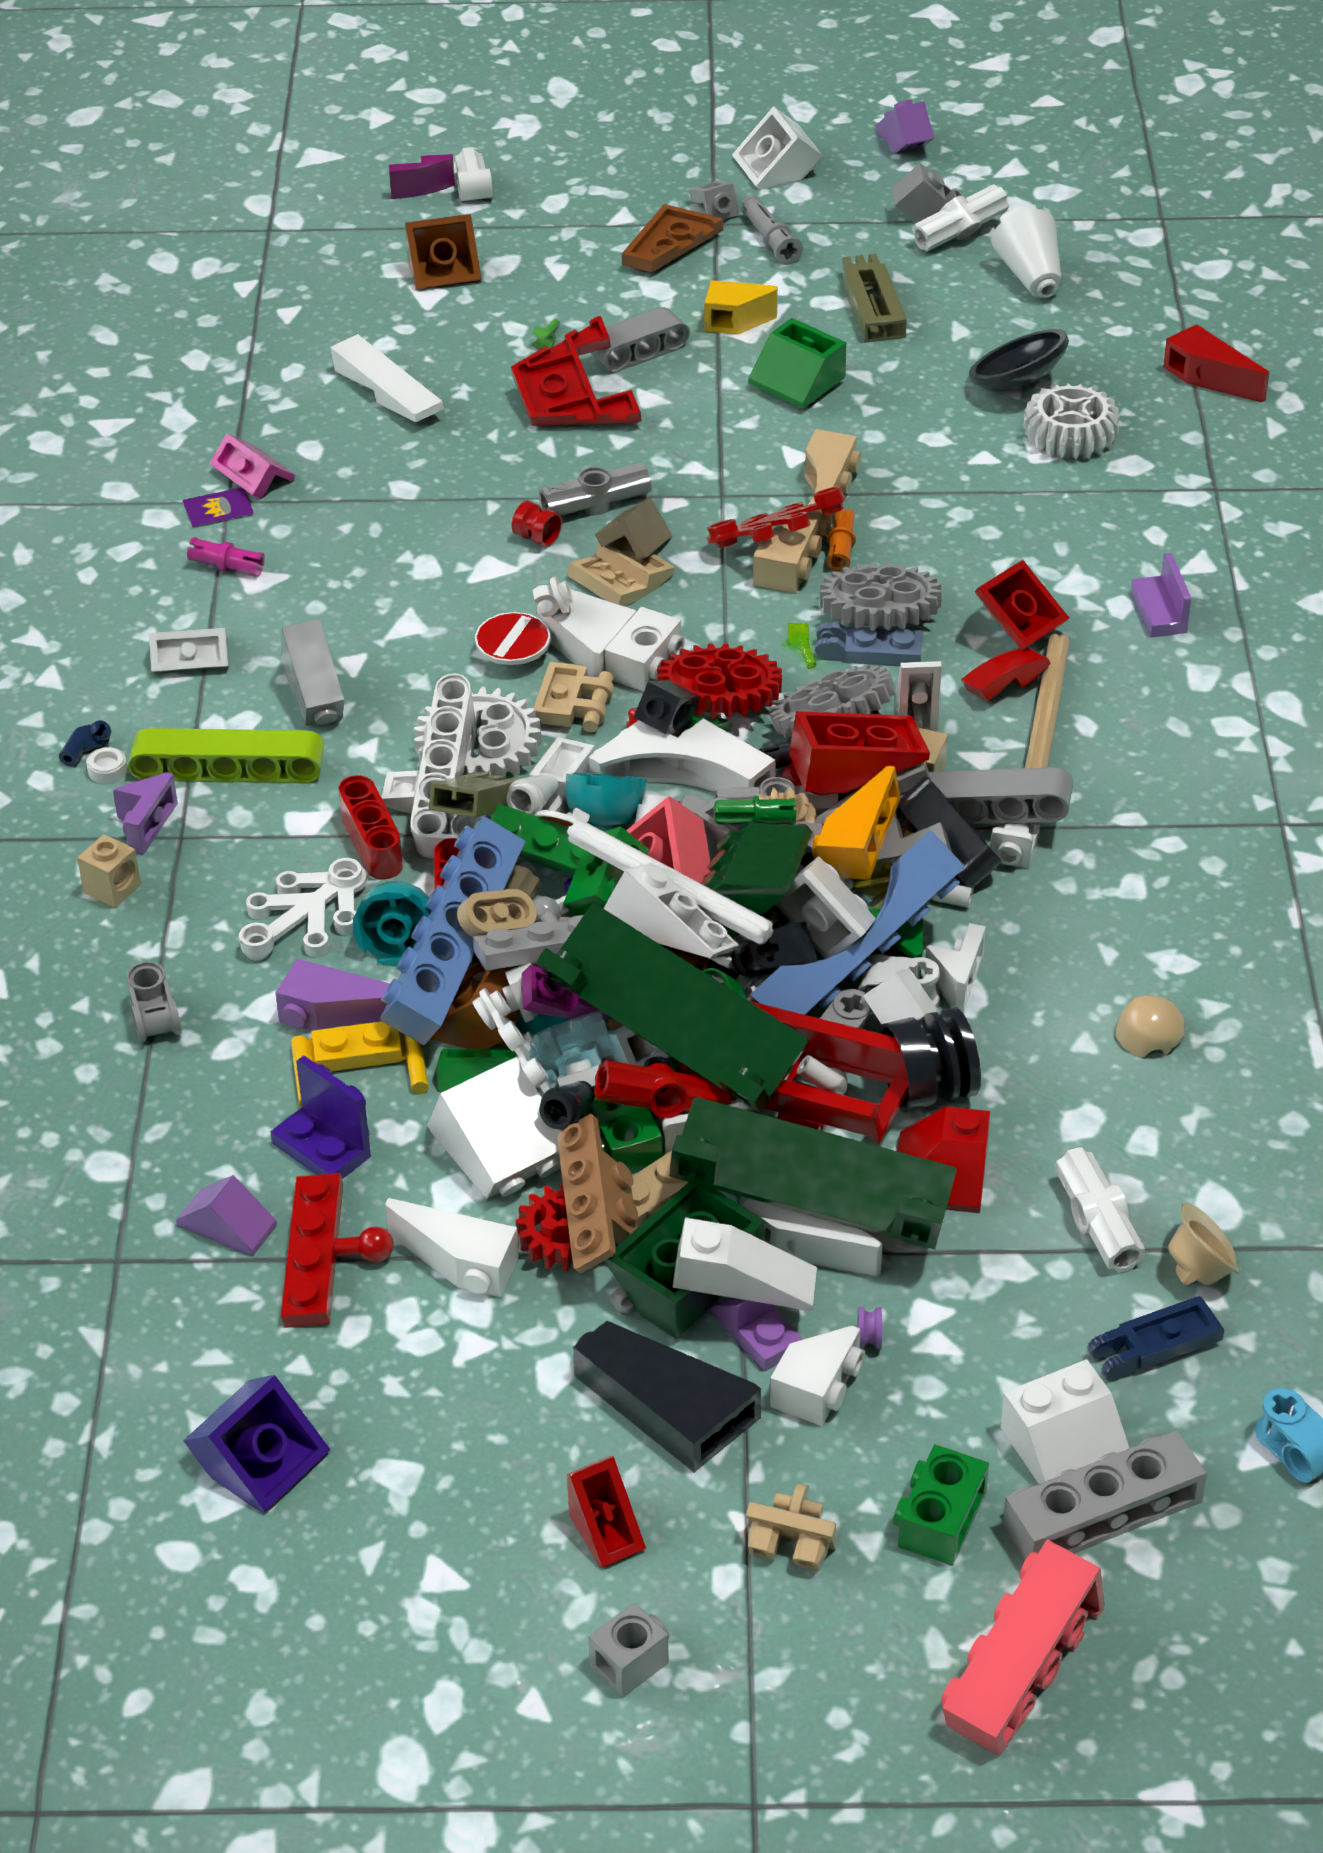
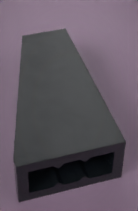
M610 1321L604 1322L593 1332L589 1331L583 1334L576 1345L573 1346L574 1376L693 1473L761 1418V1388L755 1383Z

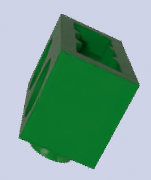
M595 1096L594 1101L581 1117L582 1119L592 1114L598 1119L602 1150L617 1163H624L631 1174L638 1173L663 1156L662 1134L649 1109L600 1101Z
M934 1444L926 1462L919 1460L915 1466L910 1487L913 1490L909 1498L902 1496L897 1504L893 1525L899 1526L898 1547L953 1566L986 1495L989 1462Z

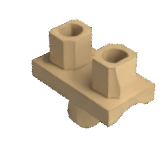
M798 1483L793 1496L776 1492L773 1507L754 1502L749 1503L746 1513L750 1527L748 1548L752 1555L775 1559L781 1537L797 1541L793 1555L794 1564L819 1571L828 1549L836 1550L839 1534H836V1523L818 1519L822 1516L824 1504L808 1500L809 1486Z

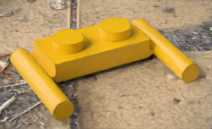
M383 1021L311 1031L312 1038L310 1039L298 1035L291 1040L300 1107H302L296 1061L303 1055L317 1065L322 1064L326 1066L330 1071L390 1064L407 1060L412 1092L423 1094L429 1089L422 1044Z

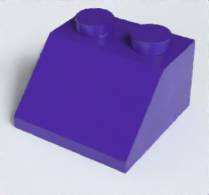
M275 1375L247 1381L183 1440L211 1479L259 1512H266L331 1450Z

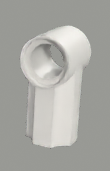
M474 147L463 148L461 153L455 156L460 201L493 198L490 169L485 168L482 153H478Z

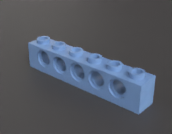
M484 815L473 828L468 825L465 826L454 847L459 849L457 857L452 855L440 874V877L445 879L442 887L438 885L426 904V907L431 912L428 917L423 916L412 933L411 938L416 940L414 948H407L396 969L402 973L398 980L394 978L383 994L381 1001L387 1005L381 1015V1021L422 1045H425L442 1026L474 955L473 937L467 934L460 926L457 918L458 907L474 893L504 890L524 846V839Z

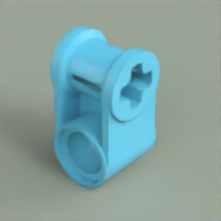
M1276 1388L1269 1391L1265 1395L1262 1404L1264 1415L1258 1420L1255 1429L1256 1438L1286 1466L1293 1477L1303 1483L1311 1482L1323 1474V1418L1295 1391L1287 1388Z

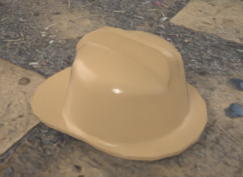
M1190 1203L1182 1204V1223L1168 1246L1171 1256L1177 1262L1176 1274L1184 1285H1188L1197 1280L1201 1284L1210 1286L1232 1271L1239 1274L1240 1271L1236 1264L1232 1244L1220 1227L1197 1206Z

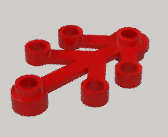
M834 486L814 493L815 503L804 506L803 502H798L785 506L770 515L763 513L750 517L739 524H736L735 519H729L707 527L709 536L706 537L708 544L716 543L717 548H723L737 543V537L751 535L754 543L768 540L775 536L772 526L787 524L789 531L806 528L811 525L807 513L821 509L823 515H829L844 509L842 503L845 501L842 487Z

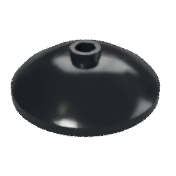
M1049 329L1027 334L1009 341L984 355L971 367L969 371L971 381L980 387L989 389L1010 390L1019 387L1021 390L1030 389L1039 384V379L1049 373L1062 358L1069 344L1068 336L1064 330Z

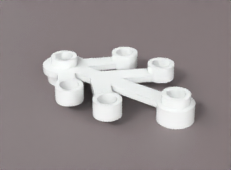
M341 858L330 865L328 872L296 873L285 871L280 873L276 877L278 894L267 895L262 892L251 894L246 899L247 913L252 919L262 920L269 917L272 910H290L269 925L251 923L244 926L239 933L241 951L254 961L266 959L274 948V942L308 917V933L303 938L305 953L313 958L325 956L329 952V939L327 933H325V904L338 895L339 910L333 915L334 929L340 935H352L353 917L356 913L354 910V893L362 890L366 885V871L357 860ZM302 888H319L312 893H301Z
M486 988L479 991L480 997L472 1001L475 1009L491 1030L498 1027L499 1034L510 1050H515L524 1073L534 1087L540 1086L544 1093L551 1088L559 1087L557 1080L559 1075L554 1068L545 1071L536 1059L543 1051L533 1035L527 1032L522 1036L515 1024L506 1017V1015L511 1013V1009L497 990L490 994Z

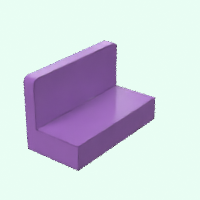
M1164 553L1161 576L1132 579L1131 584L1132 595L1150 637L1184 634L1188 631L1191 595L1172 553Z

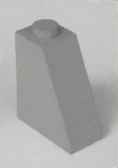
M320 619L282 627L281 663L305 725L313 723L326 725L343 717L344 697Z

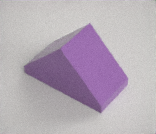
M234 1175L200 1189L176 1219L177 1226L252 1257L277 1226L276 1219Z

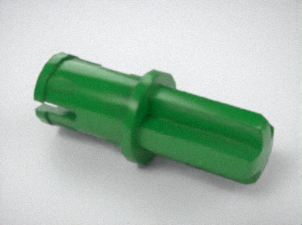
M754 795L753 800H717L713 807V817L716 824L762 823L795 825L796 810H794V807H796L795 798L759 799L758 795Z

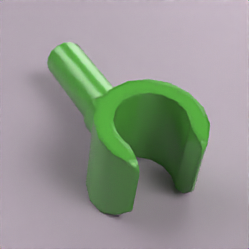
M554 319L545 328L534 327L533 334L538 336V338L533 342L532 346L538 349H542L545 346L552 348L556 339L553 332L560 325V322Z

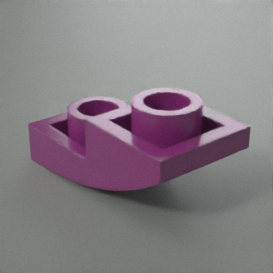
M453 154L421 156V163L389 164L391 199L427 195L455 186Z
M529 965L522 972L523 1010L571 1019H612L545 976L539 967Z

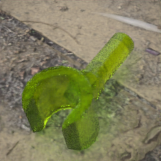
M788 623V646H800V651L808 669L815 668L816 662L809 644L808 624Z

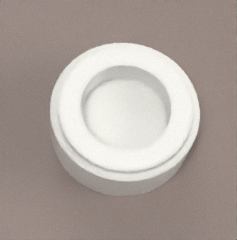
M100 748L92 752L86 761L89 777L94 782L100 784L117 782L126 775L128 770L125 754L116 748Z

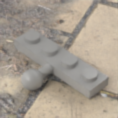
M538 897L533 900L537 911L536 920L533 924L526 928L513 930L494 929L487 934L473 936L474 953L486 971L535 963L545 948L557 954L583 915L574 916L568 921L560 922L561 911L558 903L550 897Z

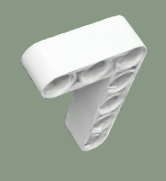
M456 673L441 677L435 686L410 820L417 852L421 856L434 859V848L438 842L448 838H458L466 825L473 828L482 817H470L429 810L431 783L463 776L474 715V704L468 679ZM493 813L484 816L491 819ZM429 831H436L432 834H425ZM518 857L515 864L523 862L525 859Z

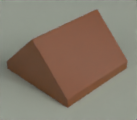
M471 214L405 223L408 266L416 290L482 280Z

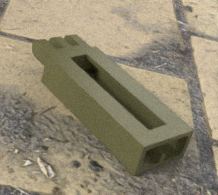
M876 253L869 254L868 262L865 261L863 255H857L855 257L856 263L854 264L850 256L843 257V288L864 343L906 338L907 319L885 264H880ZM872 286L876 287L880 299H874Z
M475 772L431 783L429 810L470 817H480L494 813L498 803L508 806L506 799L508 789L515 780L522 778L512 777L506 779V776L503 775L490 776V773ZM473 804V808L460 809L461 807Z

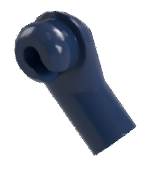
M98 720L92 724L76 728L59 753L60 761L67 766H75L83 753L105 746L109 742L112 733L110 725L105 721Z

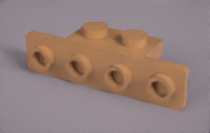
M592 1114L580 1119L578 1123L569 1125L557 1135L573 1268L579 1273H584L612 1257L616 1252L615 1242L620 1244L636 1230V1220H638V1211L633 1202L631 1188L634 1183L632 1174L624 1163H617L602 1150L598 1119Z

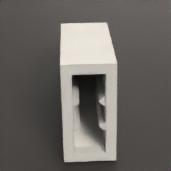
M572 589L570 590L574 602L568 604L570 612L563 614L559 608L554 615L543 617L540 605L538 604L536 616L549 627L550 644L573 664L587 666V675L591 677H598L600 672L605 671L604 649L636 613V610Z

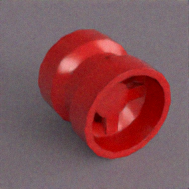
M526 500L515 510L511 527L514 534L523 538L532 537L535 543L549 547L556 541L561 532L562 517L559 513L549 509L543 511L540 505Z

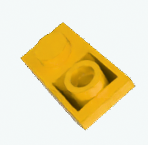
M710 281L704 303L705 332L740 334L777 318L778 286Z

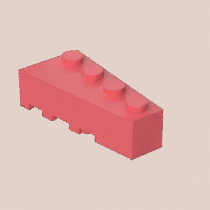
M1048 1539L1039 1553L1033 1551L1026 1558L1020 1571L1019 1578L1021 1582L1013 1595L1006 1593L1002 1597L994 1613L995 1624L987 1636L981 1634L975 1640L967 1658L970 1664L961 1678L954 1677L951 1679L941 1698L947 1727L998 1756H1001L1034 1709L1037 1697L1033 1694V1691L1036 1687L1041 1689L1049 1688L1058 1675L1063 1649L1067 1648L1074 1652L1084 1638L1085 1632L1082 1630L1087 1616L1097 1620L1105 1608L1101 1568Z

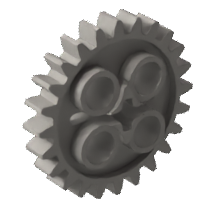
M871 562L870 567L856 564V569L843 567V573L833 571L832 577L824 578V583L820 584V608H823L824 615L831 614L832 621L842 619V625L855 623V628L857 629L869 626L870 630H875L878 626H883L886 630H890L892 625H897L904 629L906 623L919 625V619L930 620V614H938V608H941V583H937V577H929L930 572L918 573V567L905 569V564L891 566L890 562H886L883 566H878L875 562Z
M866 665L859 670L857 666H853L848 671L839 669L829 674H823L819 680H809V684L806 686L795 687V692L784 694L785 699L776 701V706L770 708L772 713L769 715L777 734L788 738L792 736L796 711L870 714V711L881 710V704L891 701L890 697L895 695V686L890 672L887 671L886 667L881 669L880 665L870 668V665Z

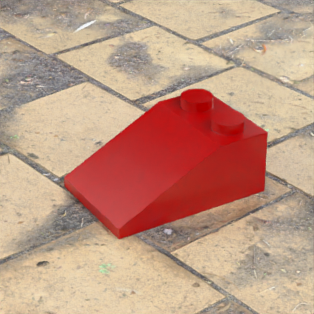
M796 711L789 755L804 791L824 796L831 792L845 793L861 787L887 766H895L897 773L928 761L930 751L912 716Z

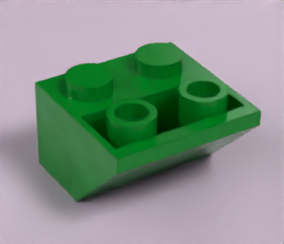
M790 318L769 334L749 375L748 384L804 409L846 377L847 342Z

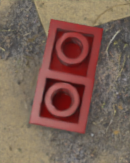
M1029 648L1024 650L1015 649L982 663L964 676L961 681L967 691L988 702L994 696L999 695L1010 682L1022 688L1025 687L1028 683L1036 680L1040 673L1051 663L1047 657Z

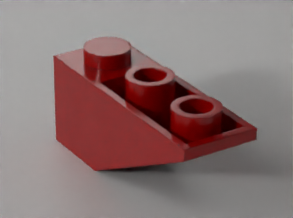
M1198 324L1166 338L1163 368L1184 382L1259 402L1266 401L1270 371Z

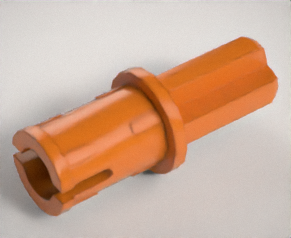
M843 509L835 513L833 527L827 534V543L829 545L827 565L834 571H843V563L844 567L849 568L851 549L856 543V535L853 532L855 514L851 509Z

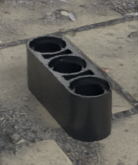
M927 776L922 778L900 798L898 803L899 809L918 831L941 822L947 834L952 853L965 866L957 876L968 887L974 888L1002 863L995 852Z

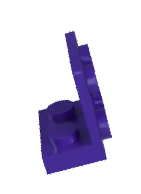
M303 1055L296 1061L302 1107L270 1131L272 1144L314 1174L340 1173L341 1178L344 1179L371 1157L366 1100L355 1086L346 1085L333 1076L326 1066L322 1064L317 1065Z

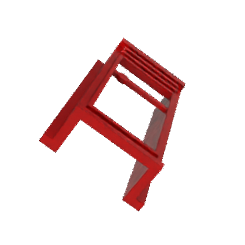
M750 1001L805 1036L808 1040L807 1047L794 1064L787 1080H783L764 1109L782 1112L794 1117L872 1137L873 1142L880 1143L909 1093L905 1062L896 1038ZM807 1055H810L829 1068H836L843 1072L882 1081L891 1085L877 1106V1104L795 1083V1080L798 1077L797 1069L799 1064ZM680 1064L681 1073L702 1077L685 1065ZM730 1095L731 1100H737L736 1098Z

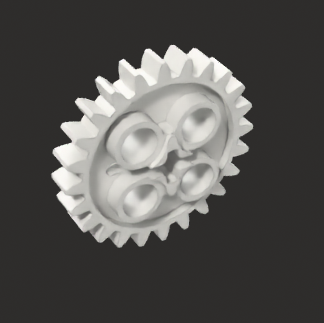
M481 687L478 694L472 693L474 715L463 775L485 772L490 773V776H506L505 773L508 771L519 775V765L530 766V756H538V746L542 744L540 719L536 718L535 708H527L526 699L516 702L515 693L512 692L505 697H501L500 688H497L492 694H487L486 688ZM429 706L425 707L426 716H418V727H414L415 751L419 755L420 764L431 707ZM481 715L482 726H480L478 738L479 753L478 756L474 758V747L476 746L477 742L476 722L477 717Z

